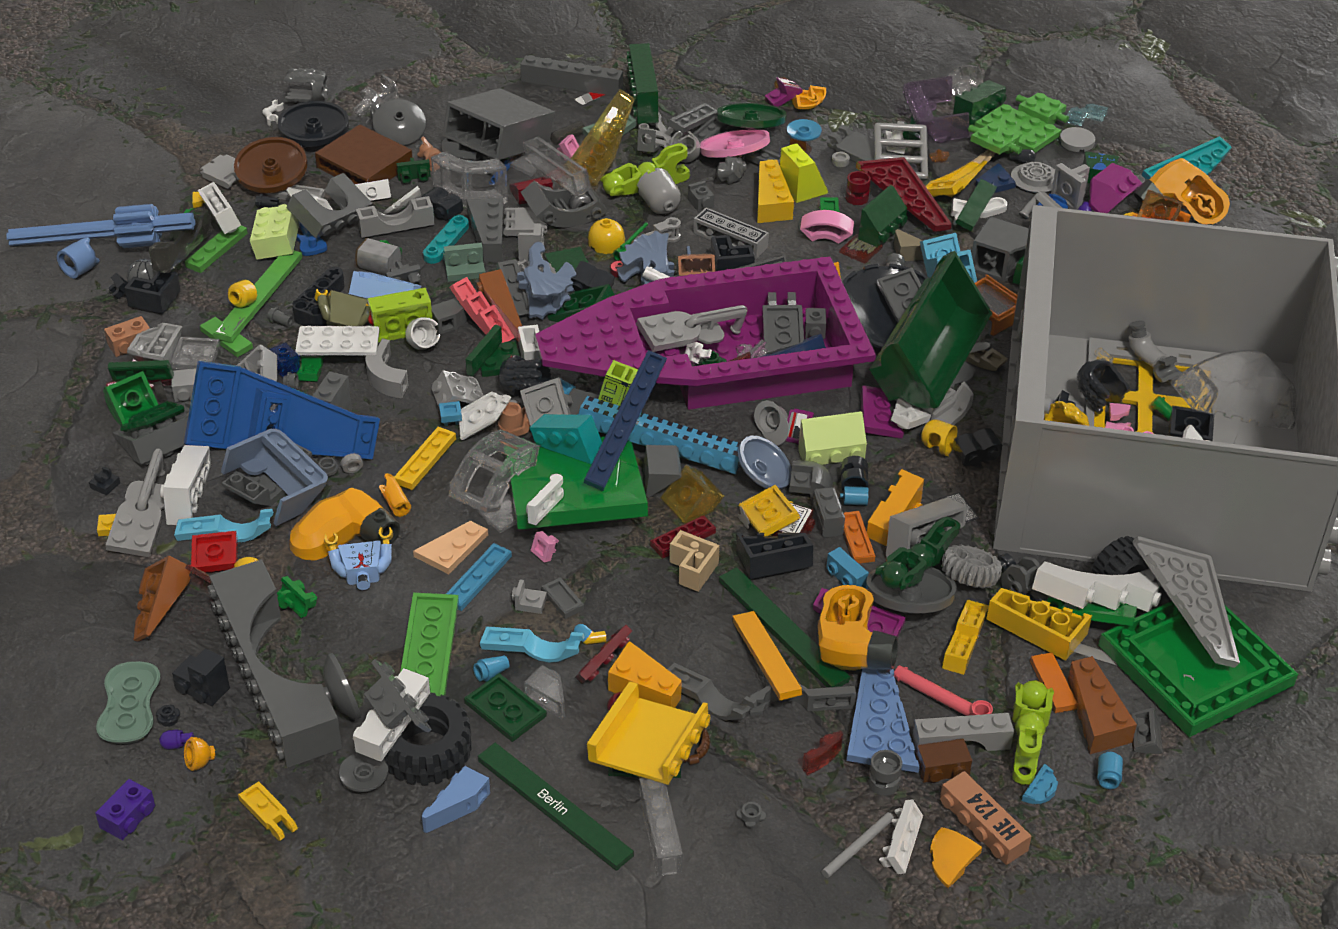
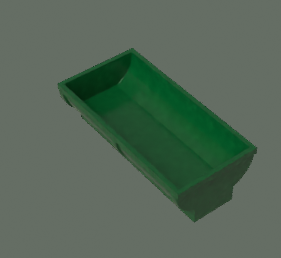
M956 251L944 255L936 265L933 275L924 280L869 369L889 401L903 398L916 407L938 408L992 315L990 308Z

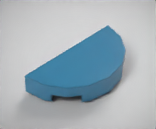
M1046 764L1043 765L1024 793L1022 801L1030 804H1042L1055 796L1058 781L1053 774L1054 771Z

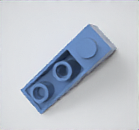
M464 766L459 773L452 777L446 789L439 792L435 802L424 810L422 814L423 832L428 833L477 810L490 794L489 778Z

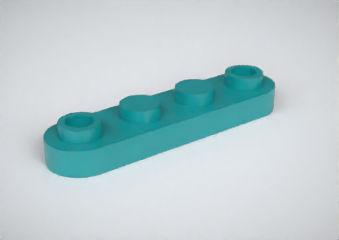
M462 215L453 217L423 250L424 261L429 264L440 262L443 259L444 247L454 246L469 229L468 219Z

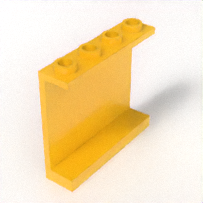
M629 681L587 742L588 760L669 785L672 778L678 775L682 762L688 759L692 746L698 743L701 732L710 723L711 716L708 714V703L703 702L697 713L694 714L639 698L638 684Z

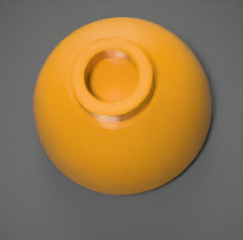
M190 737L186 741L184 760L190 771L199 770L209 760H214V746H209L206 741L198 737Z

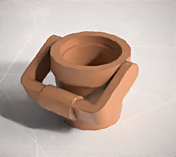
M509 402L500 415L498 421L499 431L509 439L526 434L529 431L530 423L525 407L521 408L519 404Z

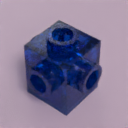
M286 342L269 349L277 355V372L282 377L287 376L288 372L294 373L299 370L300 355Z

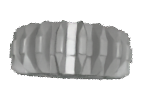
M952 545V547H948L942 558V570L946 572L947 576H950L952 580H957L959 583L966 584L967 586L970 585L974 588H989L996 585L1002 572L1001 562L997 560L996 556H992L990 552H986L984 549H978L969 545Z

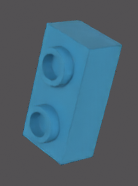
M840 547L828 553L826 569L831 575H834L843 585H856L866 589L868 571Z

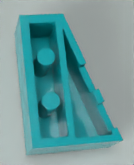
M543 414L529 427L536 445L589 464L593 463L602 445V440L592 415Z

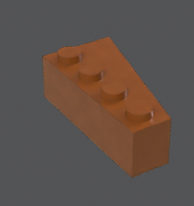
M1093 656L1072 661L1068 683L1078 703L1077 714L1083 725V734L1088 742L1089 754L1132 743L1137 724Z

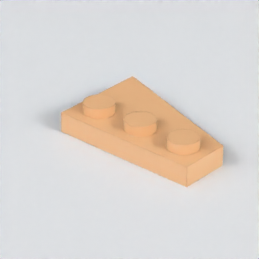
M469 521L413 551L414 557L450 574L488 536V529Z

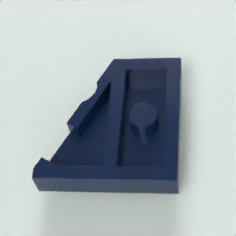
M1000 163L976 179L975 182L976 187L981 179L997 187L994 193L1013 189L1016 186L1015 180Z

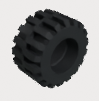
M1125 536L1124 538L1121 537L1114 540L1099 553L1093 563L1092 571L1093 574L1126 575L1149 569V567L1133 545L1134 538Z

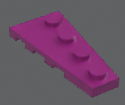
M821 588L813 604V610L821 614L824 595L829 591L825 588ZM872 606L868 630L870 632L875 630L895 635L898 638L905 624L906 617Z

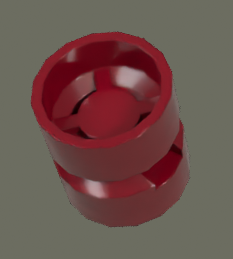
M853 171L848 174L845 198L848 203L864 205L868 202L871 181L869 174L863 171Z

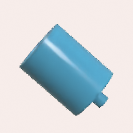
M844 487V493H840V498H844V505H868V487Z

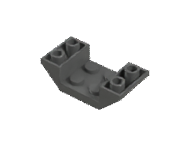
M296 444L304 453H306L311 458V451ZM235 471L222 482L223 487L252 503L272 506L287 494L265 472L259 475L249 474L245 476Z

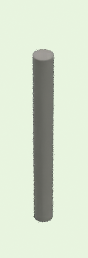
M887 812L821 871L823 876L829 878L889 825L892 819H894L893 815Z

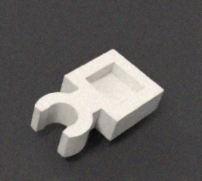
M953 198L951 216H955L953 220L954 225H956L955 222L967 203L965 200Z

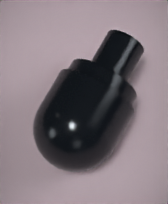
M1022 149L1020 154L1011 153V160H1018L1021 164L1033 162L1036 158L1035 152L1031 149Z

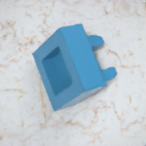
M459 401L439 403L441 423L448 426V422H455L458 425L459 421H462Z

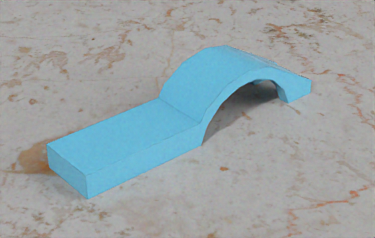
M273 509L261 510L260 516L255 521L244 524L233 523L222 515L178 519L174 536L177 541L192 539V535L236 531L238 542L253 540L271 528L270 517L273 516L274 512Z
M486 627L480 641V646L483 650L525 652L530 657L539 661L559 662L579 653V644L584 639V633L571 632L570 637L566 641L557 643L540 639L530 629Z

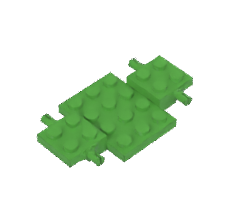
M1036 93L1030 98L1019 94L1016 97V101L1021 103L1018 110L1010 105L1003 104L976 121L975 126L971 124L968 131L974 134L971 135L970 141L999 155L1003 152L1009 154L1012 151L1020 154L1022 149H1031L1036 153L1060 137L1062 130L1056 128L1053 124H1055L1057 119L1064 123L1068 122L1069 116L1062 114L1066 111L1067 105L1059 100L1051 99L1043 93Z

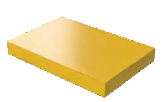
M776 485L738 505L739 508L740 506L743 508L749 522L757 533H764V536H769L800 519L797 510Z

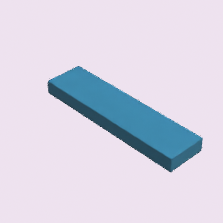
M493 543L446 593L459 595V611H462L512 557V551Z

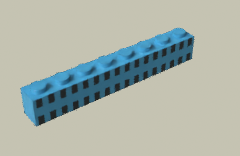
M587 396L580 407L579 415H592L598 432L607 434L620 406ZM641 413L628 440L643 446L676 445L679 450V457L736 474L740 465L738 458V446L740 443L645 413Z

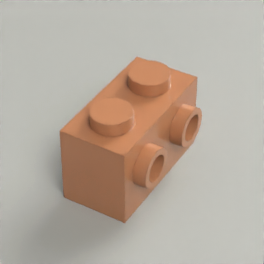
M140 316L105 328L104 332L108 346L115 357L127 354V349L136 335L150 327L143 317Z

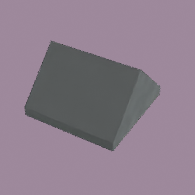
M646 445L643 471L646 496L648 498L682 477L679 450L676 445Z

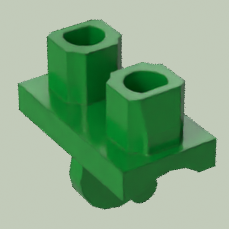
M288 576L282 577V588L277 592L279 607H290L301 618L306 617L308 609L316 606L317 596L313 592L305 593L304 583L300 580L292 581Z

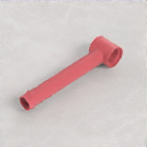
M899 665L894 671V678L897 681L909 685L965 716L992 714L993 707L989 702L978 700L972 704L908 670V667Z

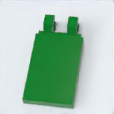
M1048 596L1047 601L1050 602V606H1058L1055 607L1063 610L1066 607L1072 609V613L1081 616L1084 613L1092 615L1091 620L1128 626H1133L1138 611L1136 606L1126 603L1124 605L1121 604L1115 611L1095 602H1088L1082 609L1051 596Z

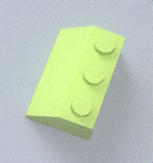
M862 412L801 419L798 450L802 460L814 461L823 465L842 462L849 456H860L865 459L867 442Z

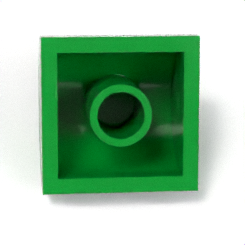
M143 371L103 389L106 404L112 416L120 425L129 423L128 420L131 416L158 405Z

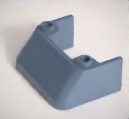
M278 429L266 430L227 447L221 469L223 475L240 467L250 475H259L265 472L288 494V496L281 498L274 519L276 526L302 514L326 486L328 479L327 474L285 433Z

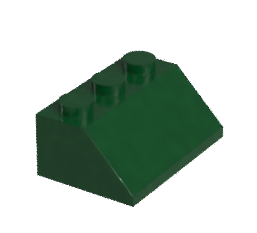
M888 186L861 211L858 239L876 248L885 243L892 234L894 235L897 229L904 226L908 219L906 216L907 207L894 186Z

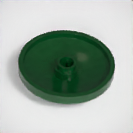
M759 103L728 104L717 110V119L720 122L746 129H763L779 126L786 122L787 112L784 109Z

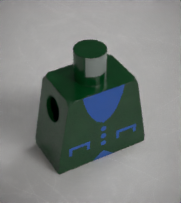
M1085 151L1083 164L1090 167L1087 183H1090L1093 177L1111 163L1118 165L1119 156Z

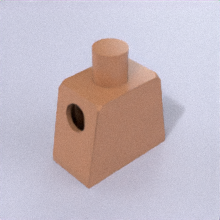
M687 254L678 256L679 276L715 272V255Z

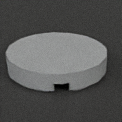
M1071 127L1062 131L1060 142L1069 151L1079 152L1084 150L1085 152L1093 148L1095 136L1087 129Z

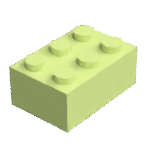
M286 204L272 208L264 207L257 210L250 238L256 259L293 254L300 222L286 208Z

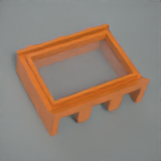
M986 274L984 278L975 282V285L992 312L989 320L992 321L991 335L994 336L1013 325L1018 295Z

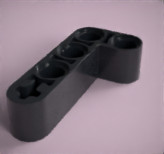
M331 267L327 269L293 301L292 310L295 323L302 326H327V321L323 319L318 301L314 297L316 289L320 293H324V290H327V296L331 290L340 293L344 290V275L341 268Z

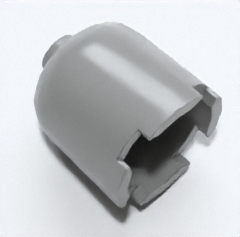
M655 168L654 172L650 174L646 172L639 179L637 184L639 195L656 214H668L678 207L681 194L668 171L662 168Z

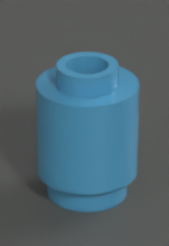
M1115 752L1103 753L1098 758L1097 779L1100 785L1106 789L1117 788L1122 781L1123 759Z

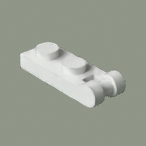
M551 475L550 482L528 502L526 507L528 523L537 525L563 498L564 490L561 488L563 484L562 475Z

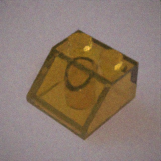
M685 465L681 471L682 477L671 483L661 498L684 523H688L698 517L711 513L723 499L724 495L700 470Z

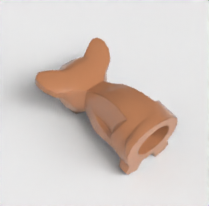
M424 136L421 137L423 144H421L420 151L417 153L418 157H424L425 160L429 159L430 171L442 167L445 164L442 152L434 148Z

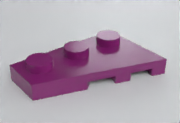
M862 385L861 412L863 414L865 433L903 438V429L899 428L897 423L891 420L893 414L883 390Z

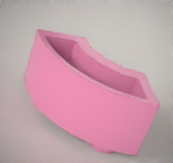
M818 210L802 216L800 230L811 241L826 238L839 244L853 234L854 221L845 214L836 211Z

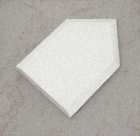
M490 392L462 408V421H459L460 439L465 440L495 423L508 405L511 397Z

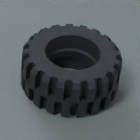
M430 693L419 709L429 718L427 723L432 729L430 732L438 733L444 737L429 745H414L407 742L413 735L425 732L411 720L384 757L389 773H395V777L401 781L406 779L409 784L415 785L417 782L421 783V785H429L428 783L430 782L437 784L443 782L442 779L444 778L450 779L455 775V771L459 772L465 766L472 750L470 721L464 708L460 707V704L453 699L449 701L447 696L442 694L436 696V693Z

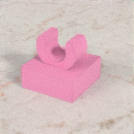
M573 134L568 135L559 144L560 147L557 148L560 155L564 154L566 159L573 158L581 150Z
M543 531L536 532L531 552L544 563L551 561L553 553L556 552L555 545L559 540L553 535H546Z

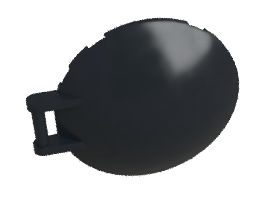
M871 264L864 266L862 270L851 272L842 281L871 346L882 349L898 324L877 285V279L909 269V267L897 264H889V266ZM914 270L922 285L924 280L929 277Z

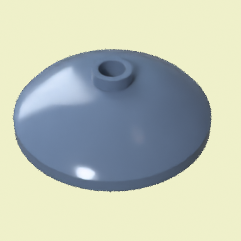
M748 436L742 440L738 446V458L747 476L756 484L767 489L773 485H776L779 490L785 488L790 483L792 468L782 450L773 442L760 436Z

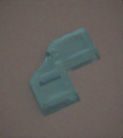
M1088 104L1080 109L1078 107L1070 108L1067 114L1069 116L1067 123L1082 126L1086 118L1103 122L1108 108L1095 104Z

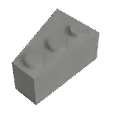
M261 344L236 365L277 381V355Z

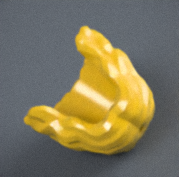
M1056 401L1050 405L1049 414H1044V420L1090 426L1088 417L1072 403Z

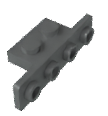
M374 659L371 663L379 672L381 678L364 695L385 725L393 729L405 716L409 715L416 726L429 733L432 730L427 723L429 718L423 711L415 707L418 703L409 693H405L404 689L406 686L400 679L393 676L394 669L387 662L382 664Z

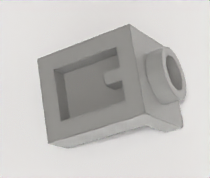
M519 580L518 586L514 587L512 591L515 610L542 614L547 599V592L525 589V581Z

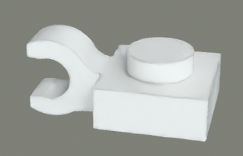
M694 342L687 344L685 354H688L691 365L698 364L701 358L709 359L712 350L702 349L703 344Z

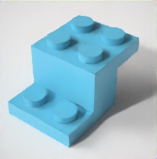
M956 233L920 241L925 268L929 278L933 275L939 260L944 255L956 251L974 283L977 282L971 250L960 251Z

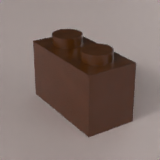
M964 738L917 745L916 760H918L919 772L923 783L952 779L964 771L970 776L972 758Z

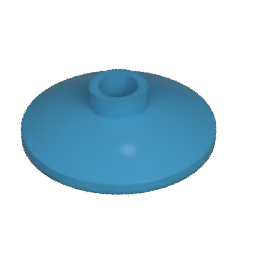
M807 119L792 121L787 126L788 135L801 141L814 140L822 132L821 126L818 123Z

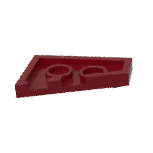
M624 625L615 631L611 636L612 638L599 649L600 652L589 660L575 678L580 683L586 680L591 682L599 674L597 668L602 663L607 665L614 658L615 655L612 652L617 647L621 649L630 640L628 635L632 630L627 625Z

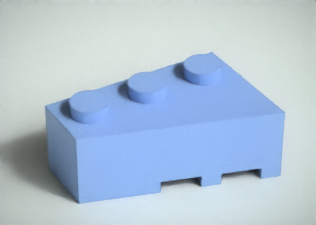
M353 271L349 294L368 299L420 289L421 285L371 272Z

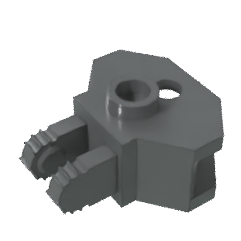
M1025 556L1017 565H1010L1001 575L1002 588L1030 596V600L1035 602L1042 600L1047 602L1049 596L1032 589L1037 569L1041 566L1035 558Z

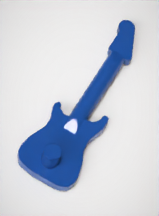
M300 222L299 227L303 235L297 234L296 239L300 242V252H302V255L309 256L327 251L326 242L320 237L315 238Z

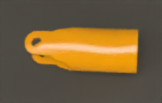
M386 473L384 475L387 480L386 486L380 485L379 489L394 515L398 517L404 516L409 513L411 504L395 477Z

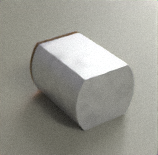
M365 238L356 249V265L358 268L386 275L387 272H390L391 268H395L396 261H401L400 248Z

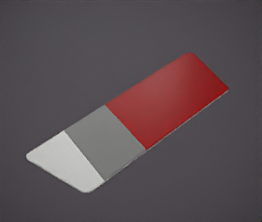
M589 92L575 100L584 105L605 94Z

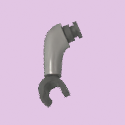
M1144 321L1132 322L1130 324L1132 334L1129 335L1132 351L1141 360L1153 367V373L1159 382H1171L1178 379L1182 373L1174 364L1177 362V357H1167L1154 345L1150 332L1146 331Z

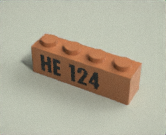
M965 771L942 784L940 800L944 807L950 809L958 817L959 821L966 825L974 833L975 837L983 842L991 850L992 854L1005 865L1029 850L1032 836Z

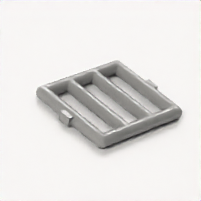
M897 121L896 124L875 123V160L905 157L908 163H921V172L915 173L920 179H927V127L925 125L904 124L903 121ZM881 130L920 132V140L881 139ZM882 146L920 148V156L882 154Z

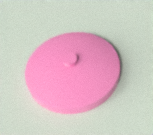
M740 129L720 133L703 140L700 143V153L703 156L726 158L727 156L742 157V155L755 152L770 143L769 132L763 129Z

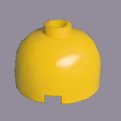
M605 218L596 221L588 232V245L590 248L591 246L595 248L597 253L612 254L614 250L625 243L622 226L612 219Z

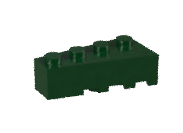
M988 80L979 84L977 88H971L970 92L964 91L962 95H955L952 125L968 131L971 124L975 126L976 121L1005 102L1007 97L1005 94L1006 87Z

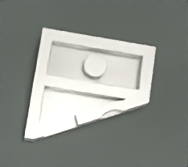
M898 398L891 420L897 423L898 427L907 430L927 423L930 420L931 414L908 403L903 398Z

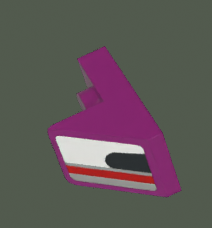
M776 77L778 88L766 94L765 99L770 105L779 107L802 93L803 90L794 81Z
M795 408L790 410L787 420L789 423V433L785 441L799 444L801 419L814 418V413Z

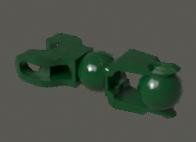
M950 517L940 519L931 527L928 534L921 539L919 544L913 545L910 549L899 547L887 557L885 563L876 567L875 574L881 576L885 586L891 589L900 588V590H903L906 587H912L920 583L925 570L936 564L942 567L943 555L953 539L959 534L961 524ZM944 527H952L947 531L943 529Z

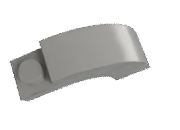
M382 339L377 346L376 355H366L368 380L380 393L391 397L403 398L409 386L407 370L396 369L386 365L391 356L390 340Z

